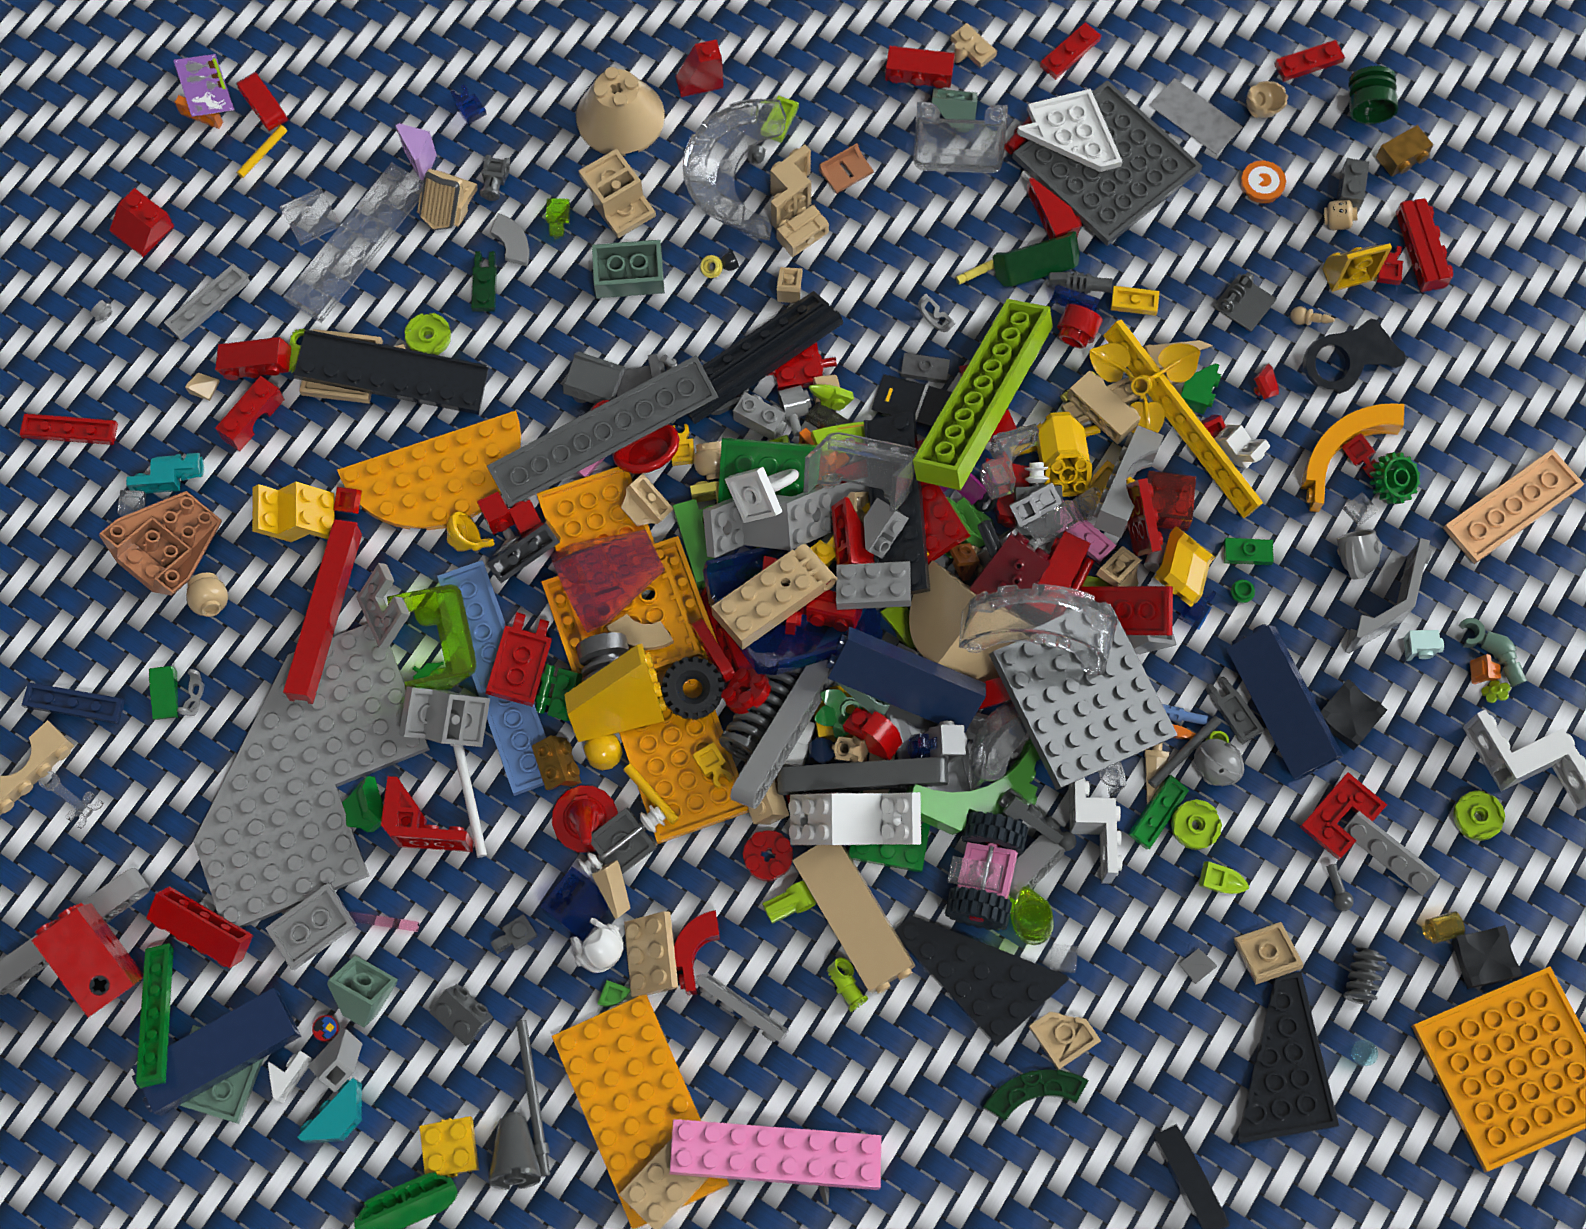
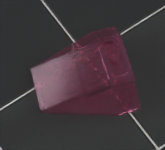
M646 530L572 543L551 554L552 563L587 633L610 622L665 570Z

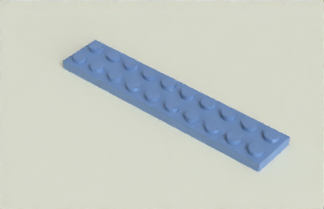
M481 560L438 575L437 577L479 697L490 698L487 720L512 792L516 796L543 786L544 783L532 745L545 739L546 735L535 705L533 704V707L485 694L506 623L484 562Z

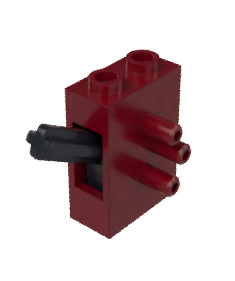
M986 520L979 523L977 527L991 559L972 583L969 590L1007 618H1010L1049 567L1051 561L1047 559L1049 557L1048 553L1039 547L1035 550L1028 545L1029 539L1019 532L1016 535L1011 532L1001 545L991 521Z

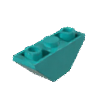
M354 1077L351 1080H347L337 1090L339 1093L332 1100L328 1099L322 1104L317 1117L314 1120H308L301 1127L300 1131L302 1133L297 1138L304 1143L344 1141L362 1121V1084Z

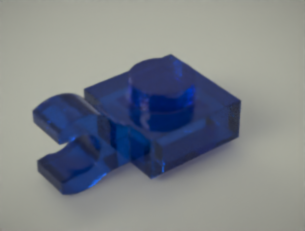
M919 733L910 738L908 753L911 759L930 758V751L938 748L937 737L929 739V734Z

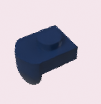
M818 738L811 741L808 748V765L833 764V742L826 738Z

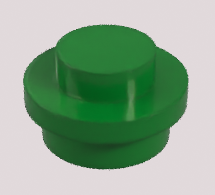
M1238 580L1231 587V596L1239 603H1248L1255 595L1253 584L1247 580Z

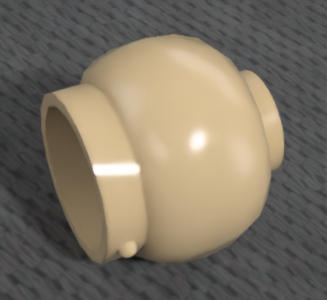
M722 441L696 445L697 452L694 455V466L697 473L706 476L707 480L719 479Z
M208 572L200 573L189 580L188 588L186 589V601L194 613L212 617L217 615L227 605L228 591L217 575Z

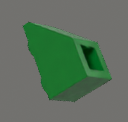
M1215 363L1196 372L1189 380L1184 382L1180 395L1193 412L1204 415L1207 407H1212L1216 395L1212 394L1213 387H1218L1221 374L1217 373L1219 364Z

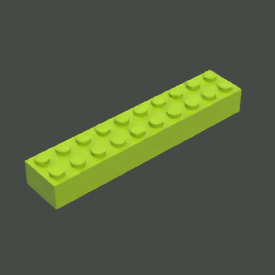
M1011 299L1006 300L913 459L917 481L961 491L1053 328L1050 307Z

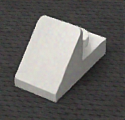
M300 1051L298 1055L294 1054L289 1059L286 1065L288 1069L285 1072L268 1062L273 1098L284 1103L308 1069V1065L314 1059Z

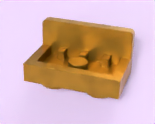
M551 735L532 745L546 790H552L560 785L574 787L582 783L579 776L580 770L574 761L572 746L567 738Z

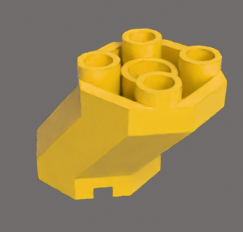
M1070 412L1049 413L1045 417L1046 420L1036 426L1035 445L1038 451L1039 462H1044V467H1049L1044 470V476L1049 478L1044 482V485L1052 482L1054 486H1062L1063 497L1077 496L1087 490L1092 477V464L1089 459L1084 427Z
M1175 526L1169 534L1162 565L1156 571L1154 578L1164 586H1173V594L1178 595L1181 600L1192 607L1202 597L1209 565L1216 557Z

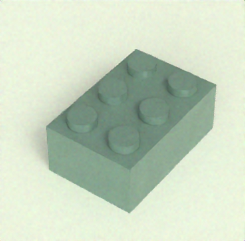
M660 240L592 245L596 298L665 293Z

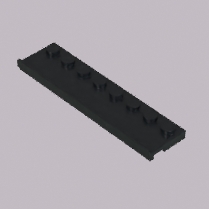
M812 291L702 365L718 398L686 415L694 424L698 423L841 326L843 319L840 313L834 311L828 302L815 291Z
M305 330L294 371V379L479 415L489 366Z
M908 411L869 421L864 420L870 508L875 500L879 498L909 518L884 557L881 559L874 555L875 563L910 561L911 595L929 592L930 580L921 481L916 479L913 459L918 452L915 413Z

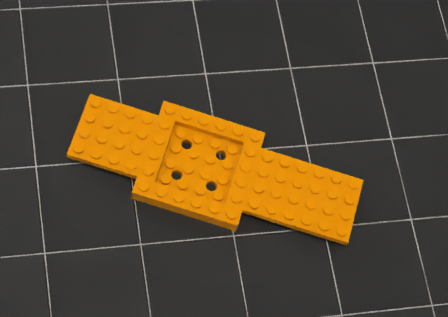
M615 467L537 493L544 518H547L561 537L560 543L555 545V549L564 574L541 582L572 671L582 673L581 670L584 667L579 662L576 649L577 644L585 638L602 633H610L606 626L626 614L641 624H653L661 621L674 641L673 644L661 649L644 650L645 653L650 652L661 691L666 671L676 661H680L685 657L693 658L694 656L699 659L704 658L712 664L690 626L692 622L702 618L716 640L679 536L655 543L649 525L636 526L621 509L626 496V488L633 482L629 472ZM646 590H652L655 592V596L651 600H645L642 598V593ZM601 605L609 607V612L601 616L596 613V609ZM689 679L683 685V692L689 698H696L702 693V685L696 679ZM667 707V711H663V722L619 732L629 763L679 817V820L673 825L667 819H664L665 826L661 824L655 826L656 833L654 835L657 844L750 812L748 806L731 800V790L739 774L732 754L727 752L719 742L723 730L716 710L704 718L692 720L676 716ZM712 742L715 743L727 762V765L722 767V769L729 771L732 776V782H729L724 776L718 779V782L721 784L720 789L714 786L713 775L705 777L693 758L694 753ZM638 787L646 812L649 813V806L651 805L653 808L656 806Z

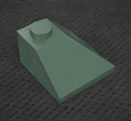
M934 88L932 103L952 127H956V130L969 131V128L974 129L977 92Z
M355 955L328 980L327 985L342 1015L365 1028L378 1015L397 984L398 979Z

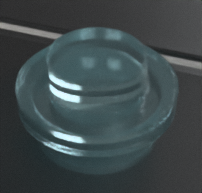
M1360 1040L1352 1047V1057L1357 1064L1370 1066L1376 1062L1378 1049L1371 1041Z

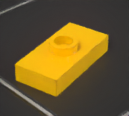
M1114 286L1111 310L1156 316L1158 312L1159 291Z

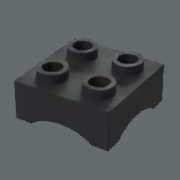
M1347 679L1322 709L1321 714L1331 733L1354 751L1388 709L1369 698L1351 680Z
M1506 925L1456 936L1451 940L1467 989L1515 979L1522 975L1511 949Z

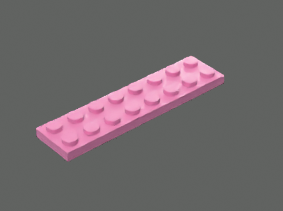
M673 1119L669 1174L879 1190L881 1183V1135Z

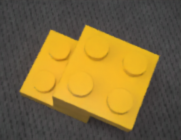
M294 482L279 490L258 484L253 487L252 531L288 542H294L309 534L328 539L334 521V493L300 482Z

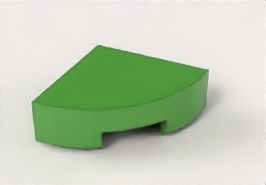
M607 980L597 1004L602 1007L618 1005L628 997L631 989Z

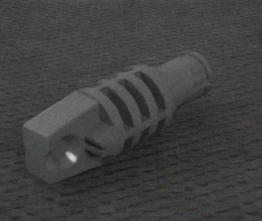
M1068 271L1050 273L1048 288L1065 292L1071 291V293H1075V291H1078V293L1084 292V294H1088L1091 291L1111 293L1113 279L1092 277L1090 273H1086V275L1083 273L1077 274V272L1070 274Z

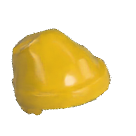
M458 511L449 517L447 523V543L454 547L456 551L463 552L470 549L478 551L482 548L494 546L493 538L481 539L478 527L467 514Z

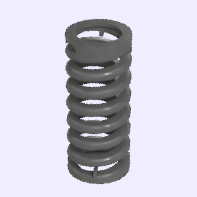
M773 654L766 664V670H763L767 677L772 680L769 681L771 691L768 698L758 708H755V706L749 708L754 713L748 712L733 716V722L728 724L726 730L719 738L721 746L734 757L747 763L805 668L788 656ZM735 730H738L742 735L736 734ZM728 741L733 742L737 747L734 749ZM738 749H741L743 752L747 753L748 755H744V754L738 752Z

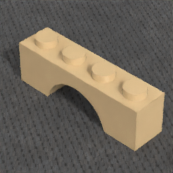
M48 720L29 737L31 755L27 764L20 771L12 775L0 776V815L11 810L14 802L21 796L28 794L32 790L33 785L40 778L47 776L51 772L52 767L59 760L65 759L74 747Z

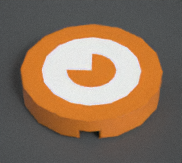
M1265 160L1255 161L1249 164L1242 173L1240 180L1241 190L1254 202L1271 203L1283 194L1286 177L1282 169L1273 162Z

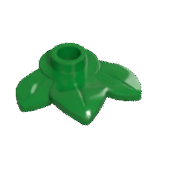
M828 689L822 691L820 695L826 705L818 710L814 720L823 726H833L835 738L846 736L849 733L844 731L843 724L851 715L846 712V707L853 705L855 709L857 707L863 710V706L853 697H846L841 690Z

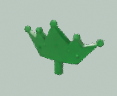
M444 662L426 663L421 670L414 666L412 670L417 672L413 676L415 687L421 686L426 688L427 686L424 684L426 683L437 688L438 684L435 683L433 675H440L437 668L444 665Z

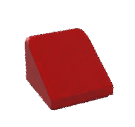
M1212 415L1201 421L1213 438L1226 427L1221 415Z

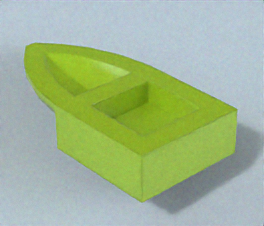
M825 384L809 386L811 393L821 400V405L833 410L840 411L854 400L852 391L837 386Z
M1209 861L1203 863L1198 886L1218 893L1228 894L1241 893L1249 889L1246 880L1236 871Z

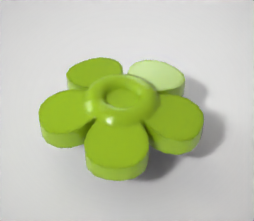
M1494 680L1489 683V686L1483 687L1481 693L1483 696H1486L1487 702L1494 703L1497 699L1501 701L1508 699V691H1510L1511 687L1508 683L1500 684L1498 680Z

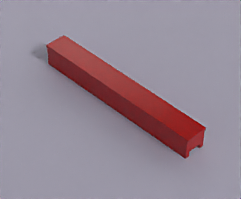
M335 519L333 521L283 690L289 701L302 700L307 701L308 704L314 703L362 537L357 522Z

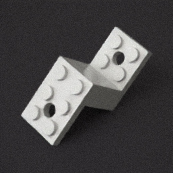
M1486 709L1477 713L1463 726L1464 731L1500 791L1552 767L1576 808L1579 810L1586 807V759L1579 754L1575 748L1572 736L1566 733L1564 728L1517 751L1511 752L1508 740L1501 736L1497 729L1496 720L1492 715L1488 714Z
M920 793L790 795L789 836L791 845L921 844Z

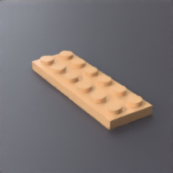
M1552 449L1447 523L1443 529L1467 557L1476 564L1582 488L1584 483Z

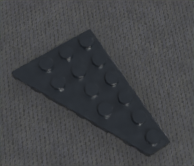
M913 915L909 916L895 929L904 947L996 1047L1069 980L1065 974Z
M1302 972L1285 974L1274 978L1237 1136L1238 1144L1339 1126Z

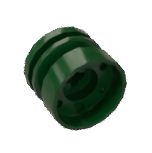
M1368 66L1355 71L1349 77V107L1353 120L1362 124H1378L1392 119L1397 114L1398 96L1396 94V75L1393 70L1384 66Z

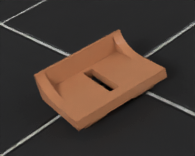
M858 143L821 163L819 168L820 173L836 194L874 173V170L862 155ZM841 163L844 164L853 177L850 178L840 165Z

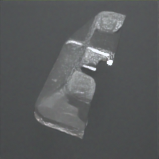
M917 102L914 130V164L918 169L924 171L995 173L1002 168L1008 116L1007 105L990 106L985 112L984 120L939 119V109L935 104Z

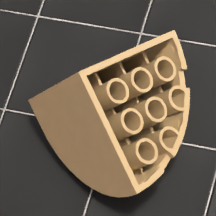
M932 560L928 566L930 591L914 594L910 607L909 626L915 647L924 658L979 681L985 682L1000 677L989 654L997 649L1032 636V634L1012 620L1011 617L1007 618L969 590V585L964 584L955 575Z

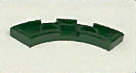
M1063 1070L1030 1071L1009 1080L998 1088L988 1099L983 1109L1006 1122L1010 1114L1017 1107L1035 1098L1058 1097L1076 1104L1089 1080Z

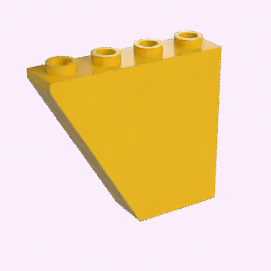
M643 644L634 646L564 694L567 714L578 742L663 722V711H667L656 670L653 667L650 652L645 653Z

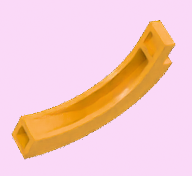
M1379 404L1356 410L1338 420L1324 433L1311 453L1302 477L1301 489H1308L1306 502L1310 503L1309 511L1319 512L1324 504L1326 472L1332 457L1343 445L1360 433L1364 436L1375 434L1398 435L1404 426L1405 404Z

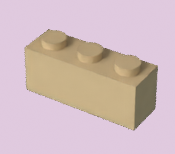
M1088 371L1069 390L1067 398L1117 445L1138 426L1141 417L1137 410L1123 402L1121 396L1116 391L1110 390L1105 385L1103 379L1098 375H1094L1091 371Z

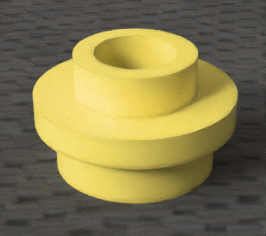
M709 255L702 260L700 268L704 276L716 278L721 274L723 265L719 257ZM711 263L715 264V269L713 271L710 270Z

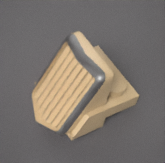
M428 169L424 176L417 213L432 230L449 229L453 226L459 227L468 212V204L477 191V184L438 170Z

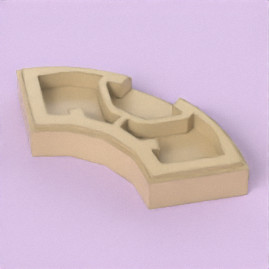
M626 614L606 626L610 633L616 632L626 635L628 647L643 644L644 650H657L674 643L661 621L653 624H641Z

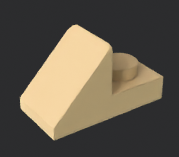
M780 267L777 283L778 302L796 303L800 300L803 268Z

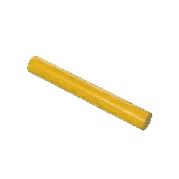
M280 125L237 171V174L244 178L284 136L287 129Z
M631 764L627 765L623 771L649 800L661 809L666 819L672 825L676 823L679 817Z

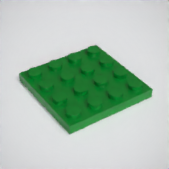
M722 438L718 503L733 498L725 478L764 467L767 477L788 469H796L799 472V477L796 481L774 492L775 495L794 497L815 488L818 445Z

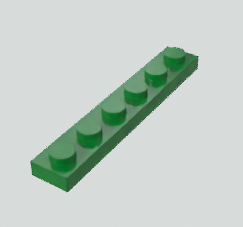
M170 943L145 949L136 1084L140 1088L166 1082L174 951Z

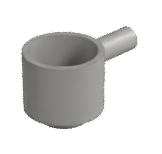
M801 385L778 391L780 407L786 413V420H789L793 434L796 437L802 431L798 417L808 415V409L811 408L808 391L803 390Z

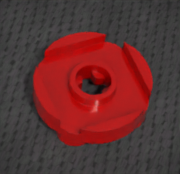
M738 669L735 672L736 674H734V678L721 693L722 699L732 712L736 714L748 713L747 709L752 706L758 708L768 698L771 691L770 680L760 669Z
M766 830L754 833L747 841L743 851V860L747 870L754 878L770 882L777 880V878L782 877L790 870L793 862V850L790 841L782 834ZM772 850L775 858L765 862L764 857L761 856L762 852Z

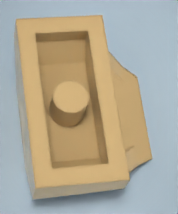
M642 473L626 488V496L621 509L636 526H641L649 523H660L673 510V507Z
M1122 546L1099 569L1096 575L1112 586H1138L1137 569L1141 559Z

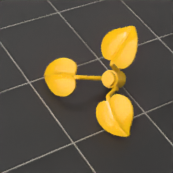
M1108 343L1092 348L1089 351L1093 368L1102 379L1108 382H1118L1122 379L1124 372L1127 374L1132 382L1131 389L1133 393L1140 395L1143 399V402H1134L1130 405L1137 410L1141 417L1138 425L1156 433L1163 426L1165 412L1159 402L1152 401L1148 403L1145 394L1151 390L1152 381L1165 372L1167 377L1173 382L1181 383L1189 380L1197 370L1201 353L1197 347L1190 344L1177 343L1169 345L1158 356V362L1163 369L1151 377L1139 375L1135 378L1126 368L1131 362V356L1125 346L1119 343Z

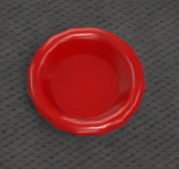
M667 424L612 453L615 464L625 472L633 474L649 473L660 469L671 461L678 451L680 438L676 428Z

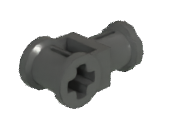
M491 155L485 156L482 174L485 183L484 187L480 190L481 197L490 201H496L500 198V185L505 184L510 170L509 158H504L503 160L491 158Z

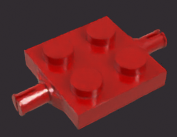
M816 342L767 376L773 375L777 382L778 391L800 385L802 388H809L810 385H813L814 377L823 376L824 368L837 367L836 357L822 359Z

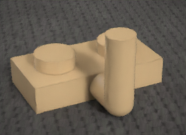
M968 23L951 35V41L955 44L954 61L956 63L961 62L968 56L979 68H982L996 57L997 50Z

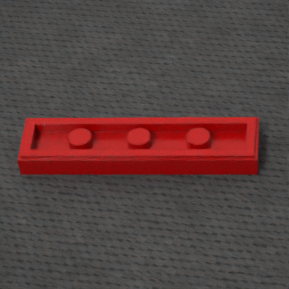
M24 413L19 435L22 438L114 445L118 423L115 420Z

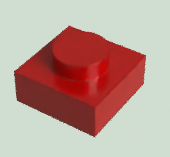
M337 487L333 510L358 514L362 490Z

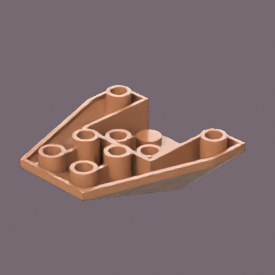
M185 491L116 519L100 532L99 536L115 561L154 593L172 596L191 579L222 520Z

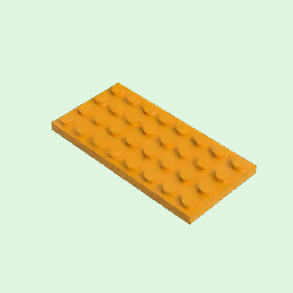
M643 995L552 1036L632 1229H638L648 1223L619 1194L672 1139L673 1119L701 1121L647 995ZM709 1177L681 1208L729 1186L727 1179Z

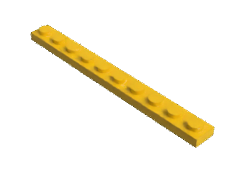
M1122 319L1116 321L1103 335L1108 343H1119L1128 349L1131 362L1127 367L1135 378L1139 375L1151 377L1160 371V368ZM1162 374L1154 379L1148 395L1153 401H1157L1162 405L1165 417L1243 518L1248 517L1263 504L1262 500L1167 377Z

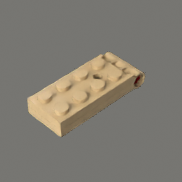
M802 544L795 551L791 550L711 606L712 616L743 650L816 597L831 589L836 584L838 578L807 544Z

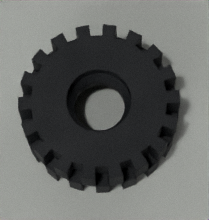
M694 656L693 658L685 657L673 663L666 671L662 682V696H664L668 709L676 716L692 720L704 718L712 713L722 699L721 693L724 688L722 675L716 669L717 667L704 658L699 659ZM689 679H696L702 685V693L696 698H689L683 692V685Z

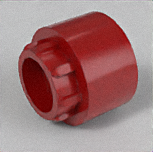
M1067 304L1057 325L1060 331L1058 336L1064 343L1083 349L1088 343L1094 342L1103 319L1096 312L1086 307Z

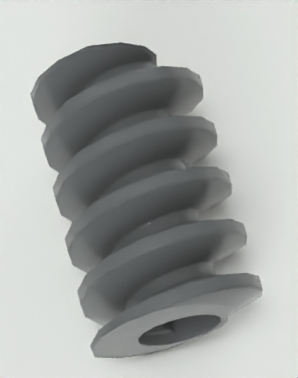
M1355 947L1357 953H1354L1352 956L1355 962L1350 965L1353 972L1348 974V979L1351 982L1346 983V989L1349 991L1345 992L1343 997L1357 1004L1369 1005V1000H1377L1378 998L1371 991L1380 990V987L1373 982L1382 980V977L1375 973L1376 971H1384V967L1379 965L1378 961H1386L1387 958L1377 951Z

